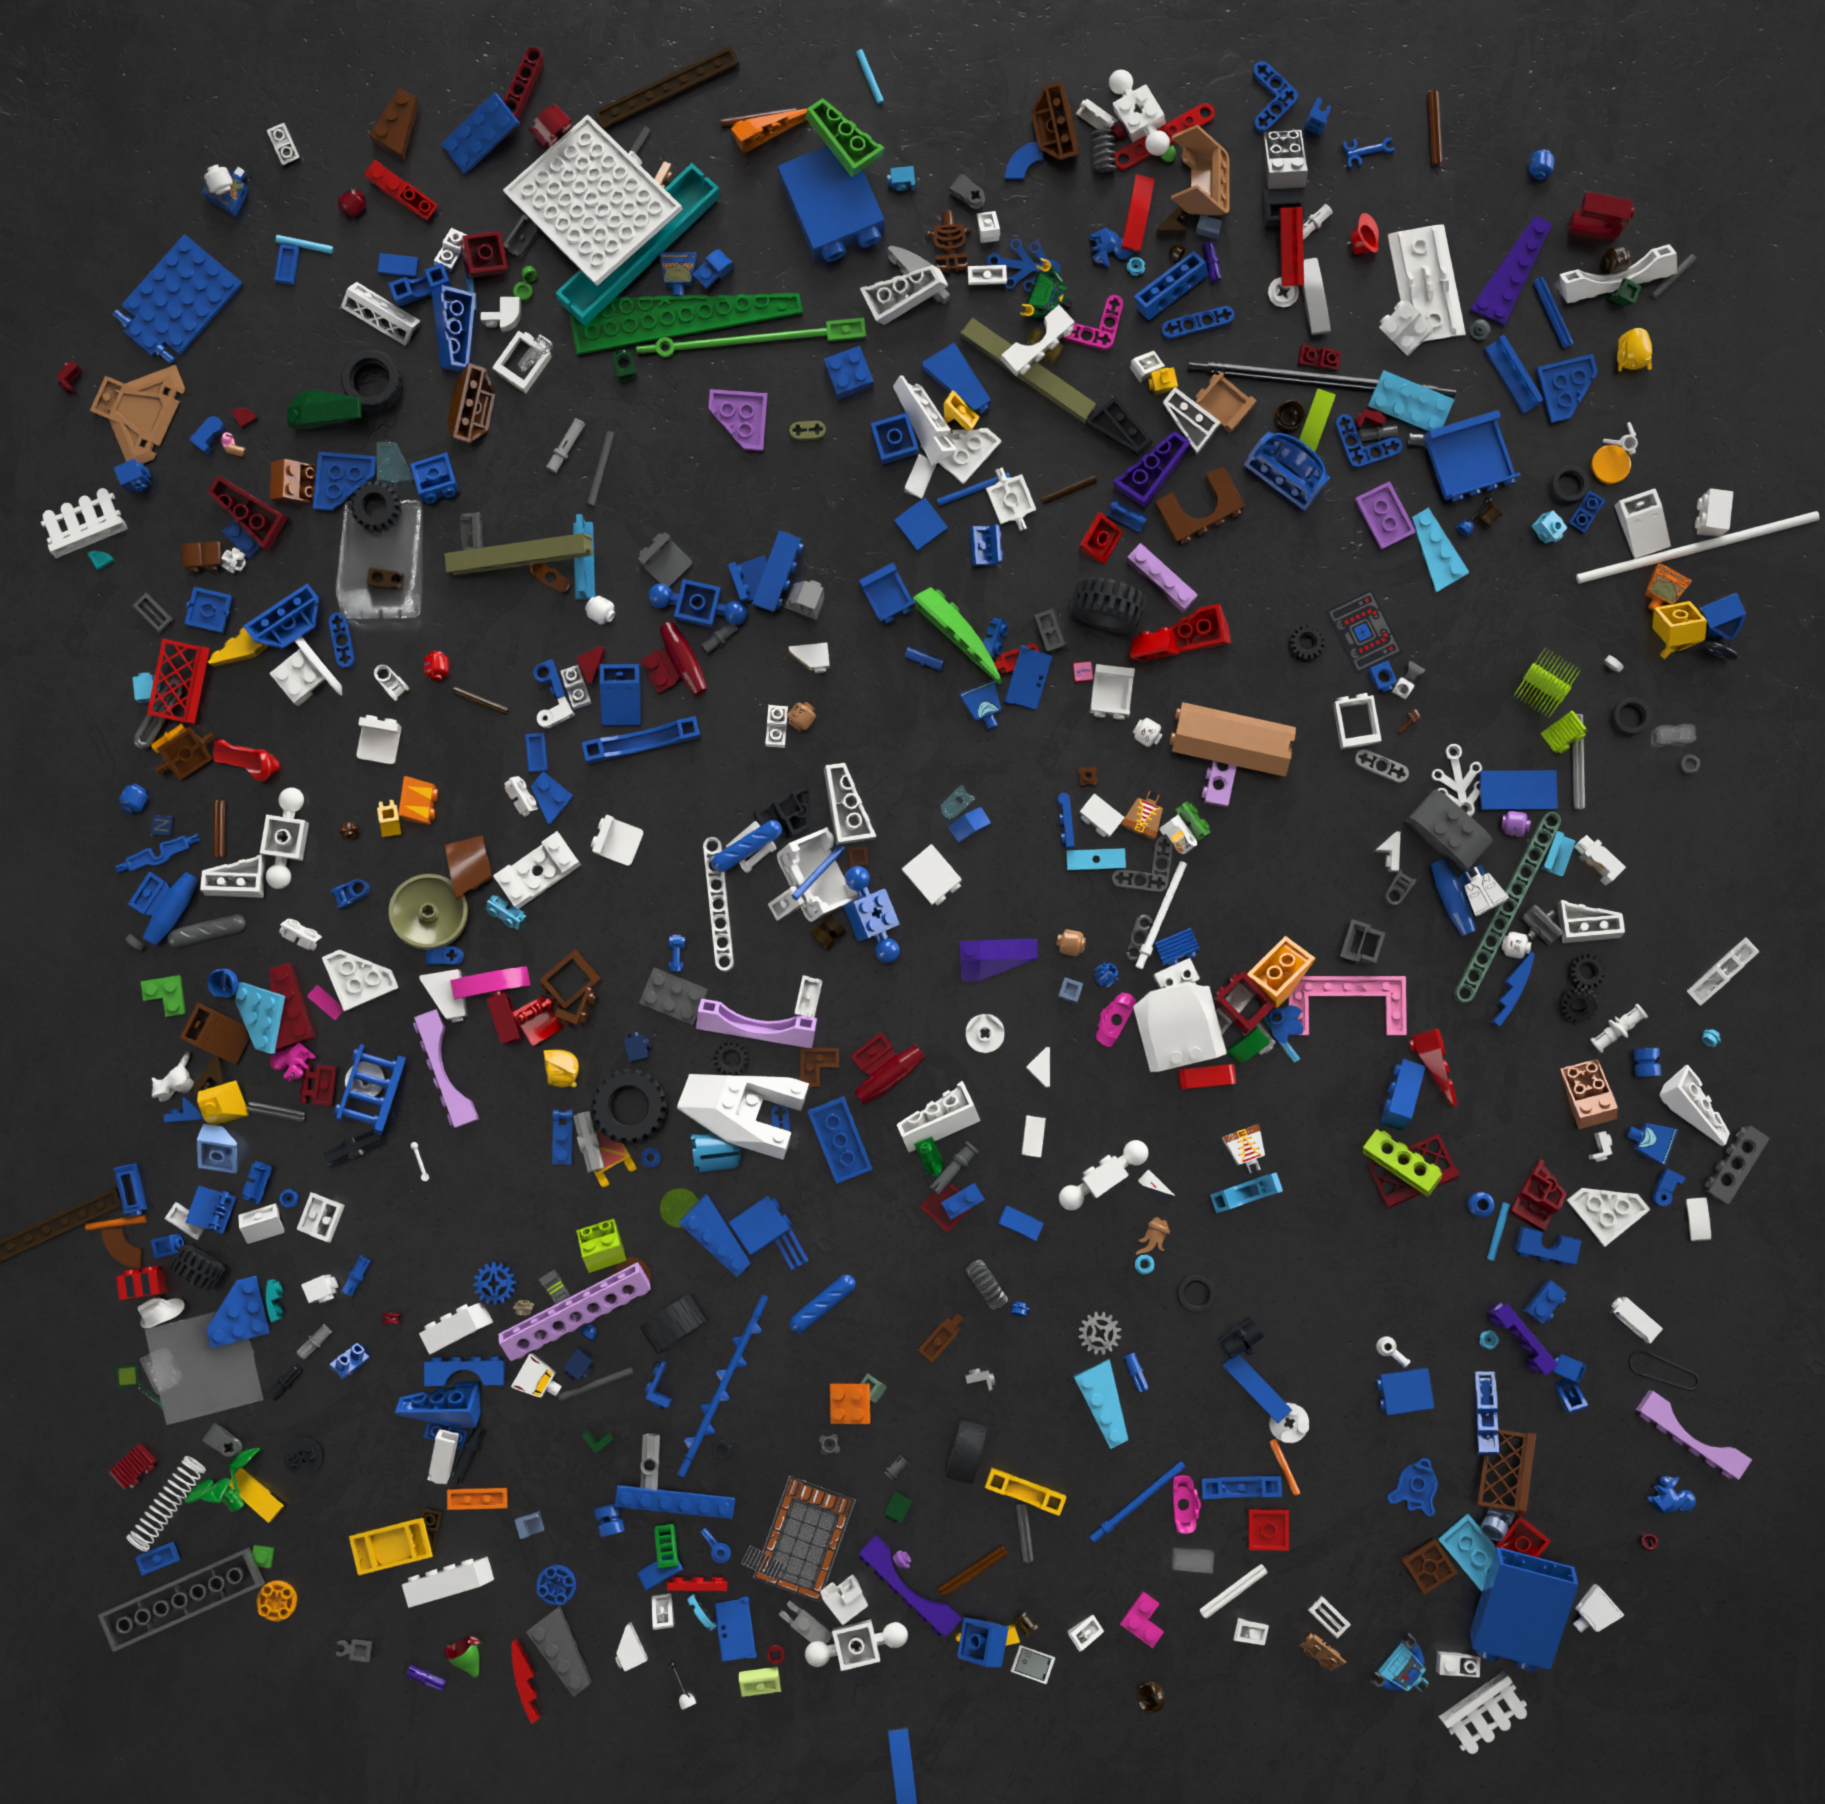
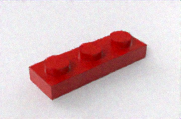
M672 1577V1580L667 1582V1591H727L728 1581H723V1577H712L711 1581H704L703 1577H692V1581L684 1580V1577Z

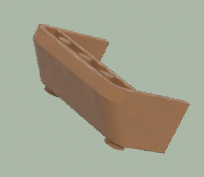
M1198 125L1172 135V139L1183 148V162L1191 168V187L1172 195L1171 199L1189 214L1223 215L1228 213L1229 156L1226 150Z

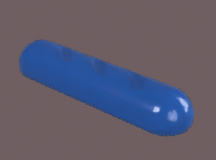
M770 820L716 854L712 859L713 868L718 872H724L777 839L782 833L781 824L775 820Z
M850 1275L839 1277L792 1316L789 1322L791 1330L795 1333L806 1331L853 1292L856 1287L855 1279Z

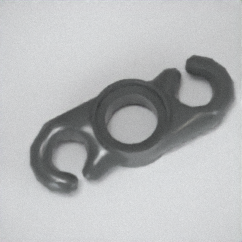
M1140 915L1135 921L1128 950L1136 949L1138 955L1133 957L1130 952H1126L1127 959L1132 962L1138 961L1141 954L1139 952L1141 946L1145 944L1148 933L1151 930L1150 926L1142 927L1140 925V922L1144 919L1150 925L1153 923L1152 918L1148 915ZM1136 933H1142L1145 936L1143 943L1138 944L1134 941Z

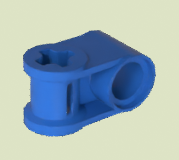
M356 879L332 889L330 893L334 895L337 901V908L342 909L368 896L370 886L367 882ZM358 884H362L364 887L360 894H357L355 890Z
M452 946L426 950L425 964L458 965L463 961L464 953L461 949ZM456 953L457 957L454 959L450 958V954Z

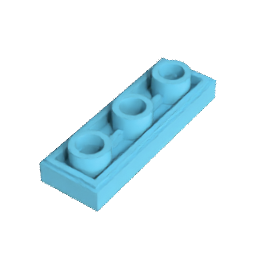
M1125 848L1066 851L1067 871L1126 868ZM1098 857L1100 861L1094 863L1092 858Z

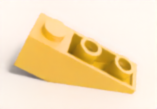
M243 627L235 639H229L222 650H217L210 656L208 663L216 667L253 658L265 650L268 645L254 642Z

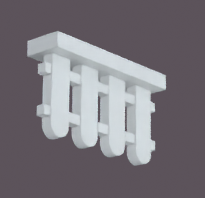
M101 488L97 491L98 499L91 501L88 496H82L79 499L80 506L73 508L70 503H64L61 506L62 513L59 515H55L51 510L44 512V521L41 524L43 528L47 527L50 538L47 539L48 547L55 558L128 529L126 523L120 517V511L115 510L112 502L115 499L113 493L109 494L106 489ZM98 505L101 506L104 516L99 518L94 509ZM81 512L86 521L82 525L79 524L76 514ZM61 520H65L68 530L62 532L58 522Z
M1501 1671L1438 1716L1442 1723L1449 1728L1450 1734L1455 1733L1462 1743L1459 1745L1462 1751L1466 1749L1470 1754L1476 1753L1478 1751L1476 1741L1483 1738L1486 1742H1492L1495 1737L1492 1730L1497 1726L1501 1730L1506 1731L1511 1726L1509 1721L1511 1716L1515 1715L1518 1719L1526 1717L1527 1711L1524 1707L1527 1704L1524 1700L1520 1702L1514 1693L1516 1687L1511 1684L1513 1682L1504 1671ZM1501 1699H1504L1510 1708L1505 1713L1497 1703ZM1486 1710L1494 1719L1490 1724H1487L1481 1715ZM1470 1721L1478 1731L1473 1736L1465 1727Z

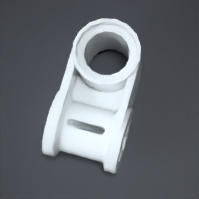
M379 665L375 668V678L395 701L398 700L397 697L410 689L387 665ZM382 670H388L389 672L388 677L385 679H380L379 673Z

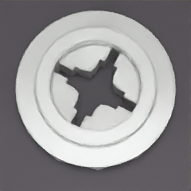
M1280 277L1272 281L1268 289L1270 301L1275 306L1285 308L1291 306L1297 300L1299 290L1298 286H1281ZM1281 288L1283 291L1288 290L1286 293L1287 299L1283 295L1278 296Z

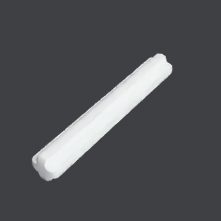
M1262 1564L1258 1565L1202 1607L1200 1613L1205 1619L1210 1617L1266 1575L1267 1570Z

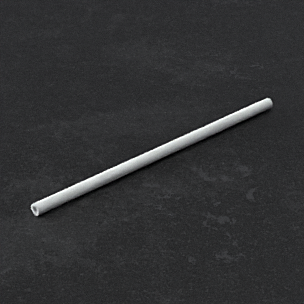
M1815 511L1576 574L1578 584L1808 524L1819 521V514Z

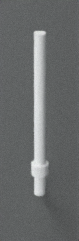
M1179 862L1147 940L1141 946L1139 951L1141 954L1135 965L1139 969H1143L1147 957L1152 953V945L1187 866L1185 862Z

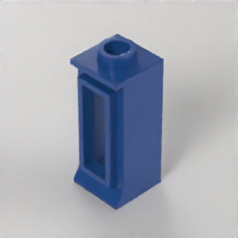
M137 1164L113 1168L123 1206V1214H130V1217L142 1215V1211L147 1210V1205ZM130 1174L136 1204L129 1206L123 1175Z

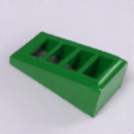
M674 1524L655 1526L658 1568L679 1567ZM665 1541H671V1542H672V1543L661 1544V1542H665ZM672 1549L669 1552H661V1550ZM673 1557L672 1560L662 1561V1558Z

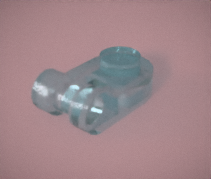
M963 785L943 802L941 813L944 817L948 819L957 817L975 800L972 795L965 791L966 788ZM959 796L964 800L961 804L955 800Z

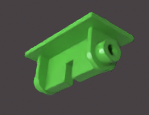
M1187 801L1175 810L1176 816L1179 814L1185 824L1190 821L1191 825L1188 828L1197 841L1210 833L1208 823L1204 819H1200L1197 814L1198 811L1192 803L1189 804Z

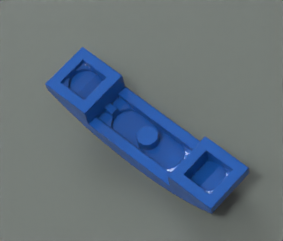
M1281 1476L1202 1479V1499L1282 1497Z

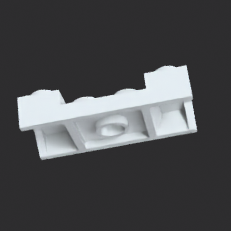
M558 831L542 841V845L512 866H506L493 875L517 910L581 866ZM538 866L542 867L543 873L540 876H535L533 870Z

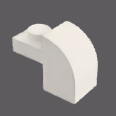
M500 297V312H481L483 325H486V327H497V325H500L502 332L514 329L521 319V300L519 297Z

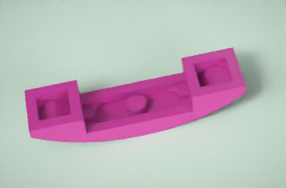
M527 966L450 980L454 999L531 986Z

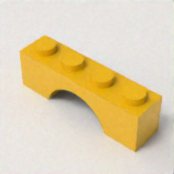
M992 1467L985 1483L986 1489L1019 1499L1060 1516L1066 1500V1495Z

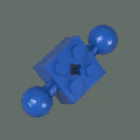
M683 579L679 594L672 593L670 587L662 583L652 586L648 593L650 603L656 608H665L669 604L676 605L674 618L680 622L713 629L716 615L724 616L725 620L732 625H740L748 617V609L741 601L734 600L727 605L719 603L722 591L721 587ZM699 600L701 601L702 606H699L697 608L695 607L694 603H697Z
M861 866L851 867L846 872L845 882L850 889L857 891L859 899L843 905L857 941L875 935L878 942L875 946L877 959L883 963H891L898 958L900 953L897 942L888 938L885 932L900 924L885 888L871 894L869 893L867 886L870 882V875L865 868Z

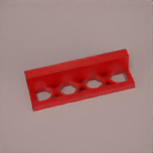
M1302 207L1279 208L1281 286L1304 285Z

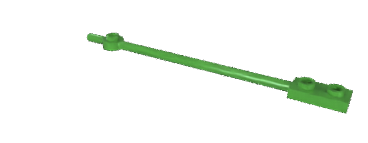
M864 318L826 321L827 328L677 343H674L668 337H662L656 342V345L636 346L637 354L657 352L660 357L668 358L674 354L675 350L828 336V342L866 338ZM664 346L669 347L667 351L662 350Z

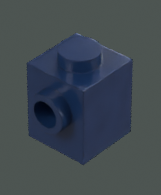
M639 1032L628 1034V1038H625L624 1042L629 1062L648 1059V1050L651 1049L649 1038H645Z
M578 1348L563 1367L566 1370L565 1375L572 1380L575 1378L580 1380L582 1377L585 1379L592 1370L590 1366L594 1359Z

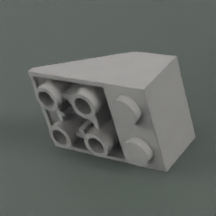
M1302 131L1263 132L1267 188H1306L1308 170Z

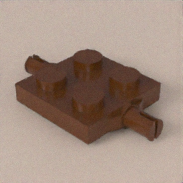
M189 726L157 747L163 756L164 763L156 767L155 770L160 775L167 769H170L177 775L179 780L183 779L213 759L206 748V744L215 739L214 735L210 732L200 738Z

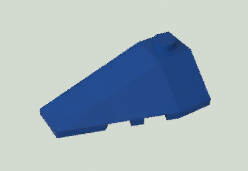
M459 1382L455 1383L454 1387L443 1389V1387L436 1388L435 1392L427 1394L420 1392L400 1397L395 1414L455 1428H476L481 1413L480 1383Z

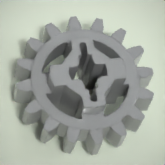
M1094 1312L1093 1318L1088 1314V1321H1081L1084 1327H1079L1078 1330L1082 1331L1083 1334L1078 1337L1084 1338L1081 1344L1082 1346L1088 1345L1087 1351L1093 1348L1094 1354L1097 1355L1098 1350H1101L1104 1355L1105 1349L1111 1352L1113 1351L1112 1345L1118 1346L1115 1340L1121 1339V1336L1117 1335L1121 1328L1115 1327L1118 1321L1112 1322V1315L1106 1318L1105 1312H1102L1101 1316ZM1096 1320H1104L1108 1323L1103 1326L1099 1325ZM1090 1325L1092 1327L1091 1334L1087 1337V1328ZM1094 1325L1100 1330L1104 1329L1103 1338L1105 1341L1099 1336L1095 1337L1097 1332ZM1113 1330V1336L1109 1342L1108 1333ZM1100 1341L1103 1346H1095L1091 1343Z

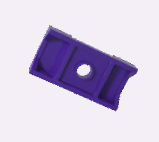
M1500 1302L1488 1312L1491 1315L1490 1321L1496 1327L1508 1329L1515 1338L1518 1337L1522 1340L1521 1346L1526 1352L1532 1353L1526 1359L1529 1361L1527 1365L1534 1373L1548 1375L1558 1366L1507 1303L1503 1305Z

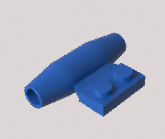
M1446 859L1431 864L1436 888L1450 919L1461 936L1475 931L1476 926L1471 910L1472 906L1465 886L1471 883L1466 874L1469 870L1457 877ZM1482 865L1477 866L1476 868L1480 875H1485Z
M151 872L147 874L128 905L142 914L152 916L143 935L144 939L157 945L165 937L190 902L199 879L185 872L170 888L167 882Z

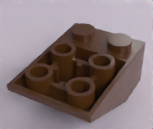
M197 1003L179 1037L237 1065L250 1040L245 1025L200 1003Z

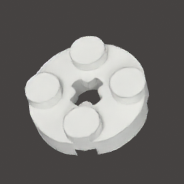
M989 1014L977 1015L972 1018L966 1027L965 1034L969 1046L981 1053H989L998 1049L1004 1040V1028L1001 1021ZM989 1029L988 1034L990 1037L981 1038L980 1030Z
M1286 1403L1292 1411L1279 1424L1270 1416L1269 1428L1277 1439L1285 1443H1294L1301 1440L1309 1430V1418L1302 1407L1293 1403ZM1287 1417L1290 1420L1294 1419V1422L1292 1423V1428H1290L1289 1426H1284V1424L1286 1423L1285 1419Z

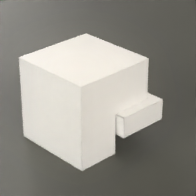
M853 1574L838 1586L832 1582L820 1591L824 1602L842 1625L868 1606L860 1585Z

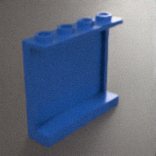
M1499 410L1437 428L1423 435L1445 501L1452 499L1455 502L1463 499V495L1466 494L1474 496L1481 493V490L1485 488L1487 491L1498 488V484L1504 483V486L1516 482L1515 479L1521 476L1520 473L1515 474L1497 423V420L1501 418Z

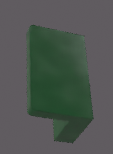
M589 1430L581 1434L595 1453L615 1439L611 1432L598 1442Z

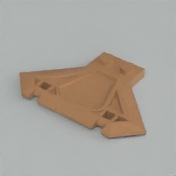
M176 365L125 384L105 376L90 411L109 419L126 462L135 458L139 463L142 462L144 464L155 459L156 453L152 452V448L154 445L160 447L179 405V401L175 400L176 394L180 393L183 395L185 386ZM166 388L170 389L168 395H164ZM143 440L147 441L144 448L141 447Z

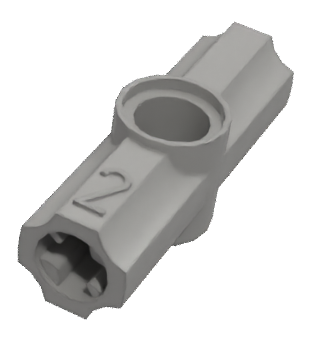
M590 1112L574 1115V1122L578 1133L577 1140L580 1151L584 1155L588 1173L605 1169L600 1151L599 1136L594 1129Z
M643 1434L640 1488L658 1489V1469L660 1464V1435ZM652 1460L655 1463V1468H646L645 1462Z

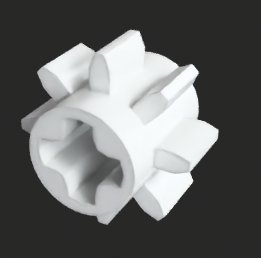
M233 548L232 551L226 550L221 558L223 562L222 567L231 573H234L235 570L241 571L246 563L243 558L245 554L236 548Z

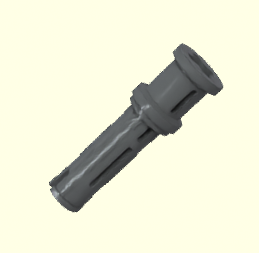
M966 1141L964 1143L965 1146L958 1154H954L953 1161L929 1186L937 1195L940 1194L961 1168L968 1166V1162L974 1155L979 1154V1151Z

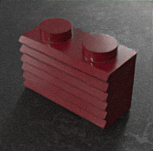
M141 1443L121 1459L109 1473L123 1489L129 1487L133 1489L140 1482L139 1477L143 1474L148 1475L155 1469L153 1464L157 1462V1459Z

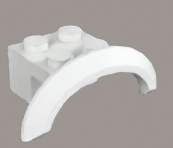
M303 637L295 640L300 649L270 672V675L297 706L312 696L311 691L325 679L342 696V685L312 651Z

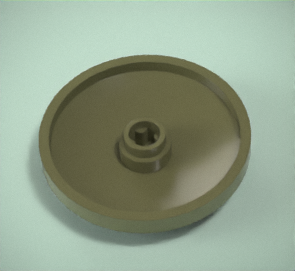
M423 874L412 877L396 889L390 900L389 920L393 931L401 941L417 949L433 950L450 944L461 934L467 922L468 909L464 894H462L461 899L456 900L452 881L440 875Z

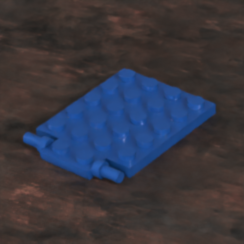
M184 234L122 303V307L135 318L132 320L130 317L124 316L119 310L114 311L113 316L125 328L123 332L151 356L157 355L162 357L169 364H172L175 358L166 351L164 345L167 344L181 355L240 289L243 283Z

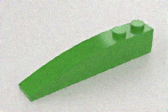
M932 587L915 595L913 599L916 608L1000 685L1002 683L1001 677L991 656L972 627L958 612L959 608L952 602L949 604L945 600V595L938 589L935 591Z

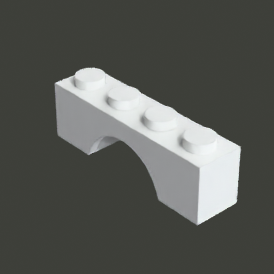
M1060 305L1045 317L1046 334L1039 343L1025 346L1016 342L1002 354L1001 361L1016 377L1020 373L1022 375L1031 368L1030 365L1034 361L1039 362L1045 356L1044 352L1049 348L1051 350L1059 344L1058 340L1063 336L1067 337L1073 332L1074 320Z

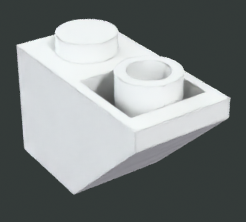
M1437 1651L1436 1672L1439 1675L1480 1677L1481 1657Z

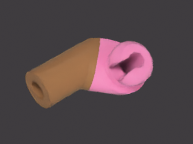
M224 433L221 438V444L225 452L244 457L246 448L236 446L232 435Z

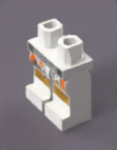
M1586 835L1574 846L1581 853L1578 858L1581 861L1585 860L1588 866L1594 867L1603 876L1600 881L1607 885L1626 867L1605 847L1600 846L1602 843L1599 840L1593 842Z

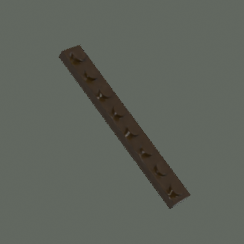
M729 46L595 110V116L604 130L738 66L739 61L732 47Z
M114 1187L1 1239L0 1262L122 1207L121 1197L117 1188Z

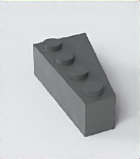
M559 1605L529 1628L526 1633L574 1697L590 1685L592 1681L572 1636L568 1622L565 1619L561 1605Z

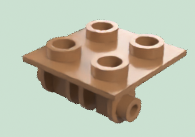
M1310 1633L1306 1637L1307 1641L1300 1645L1308 1656L1317 1659L1320 1665L1327 1670L1332 1671L1346 1663L1340 1657V1653L1331 1648V1646H1326V1642L1322 1643L1323 1640L1316 1634L1312 1635Z

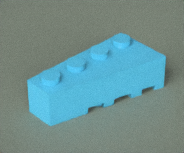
M1106 1359L1073 1377L1109 1448L1112 1449L1126 1442L1128 1436L1110 1359Z

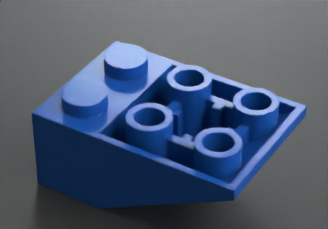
M600 664L602 726L641 725V668L639 664Z

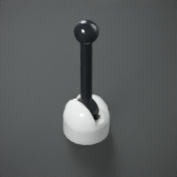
M671 1661L668 1664V1668L672 1670L682 1693L679 1704L683 1710L696 1704V1701L692 1694L685 1693L675 1669L676 1664Z

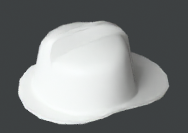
M157 1296L151 1297L138 1306V1311L142 1316L140 1324L143 1328L147 1329L168 1321L179 1315L184 1309L185 1304L181 1299L164 1300Z

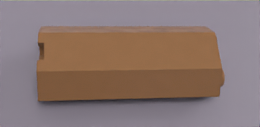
M1182 702L1181 709L1177 708L1175 719L1178 720L1176 733L1171 734L1169 743L1173 745L1172 752L1286 777L1291 760L1296 727Z

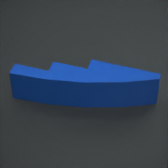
M1533 952L1527 954L1504 981V984L1509 989L1497 1002L1503 1008L1491 1021L1494 1026H1501L1519 999L1531 971L1535 956Z
M1475 1372L1478 1455H1499L1495 1372Z
M908 1729L888 1731L897 1804H917Z

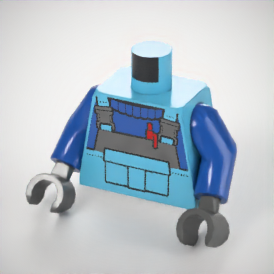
M1408 1633L1409 1640L1404 1641L1402 1639L1401 1644L1379 1671L1374 1673L1377 1675V1679L1375 1681L1370 1680L1371 1683L1377 1687L1398 1692L1404 1689L1409 1691L1413 1685L1422 1692L1428 1686L1429 1682L1421 1676L1426 1670L1423 1667L1425 1660L1421 1648L1410 1633Z

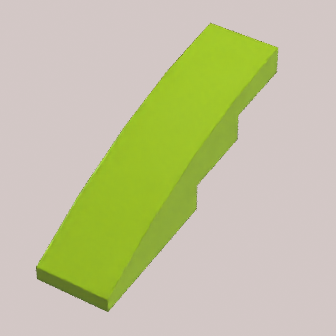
M1321 389L1316 391L1299 438L1300 441L1309 446L1314 452L1317 449L1336 396Z

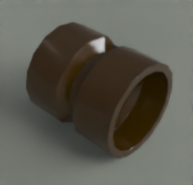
M828 914L822 920V925H817L810 931V934L828 950L835 943L834 939H840L847 931L831 914Z

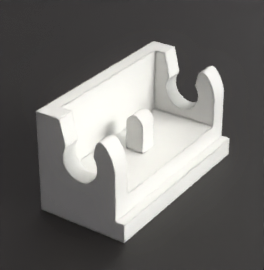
M803 975L795 1015L815 1017L822 986L820 979Z

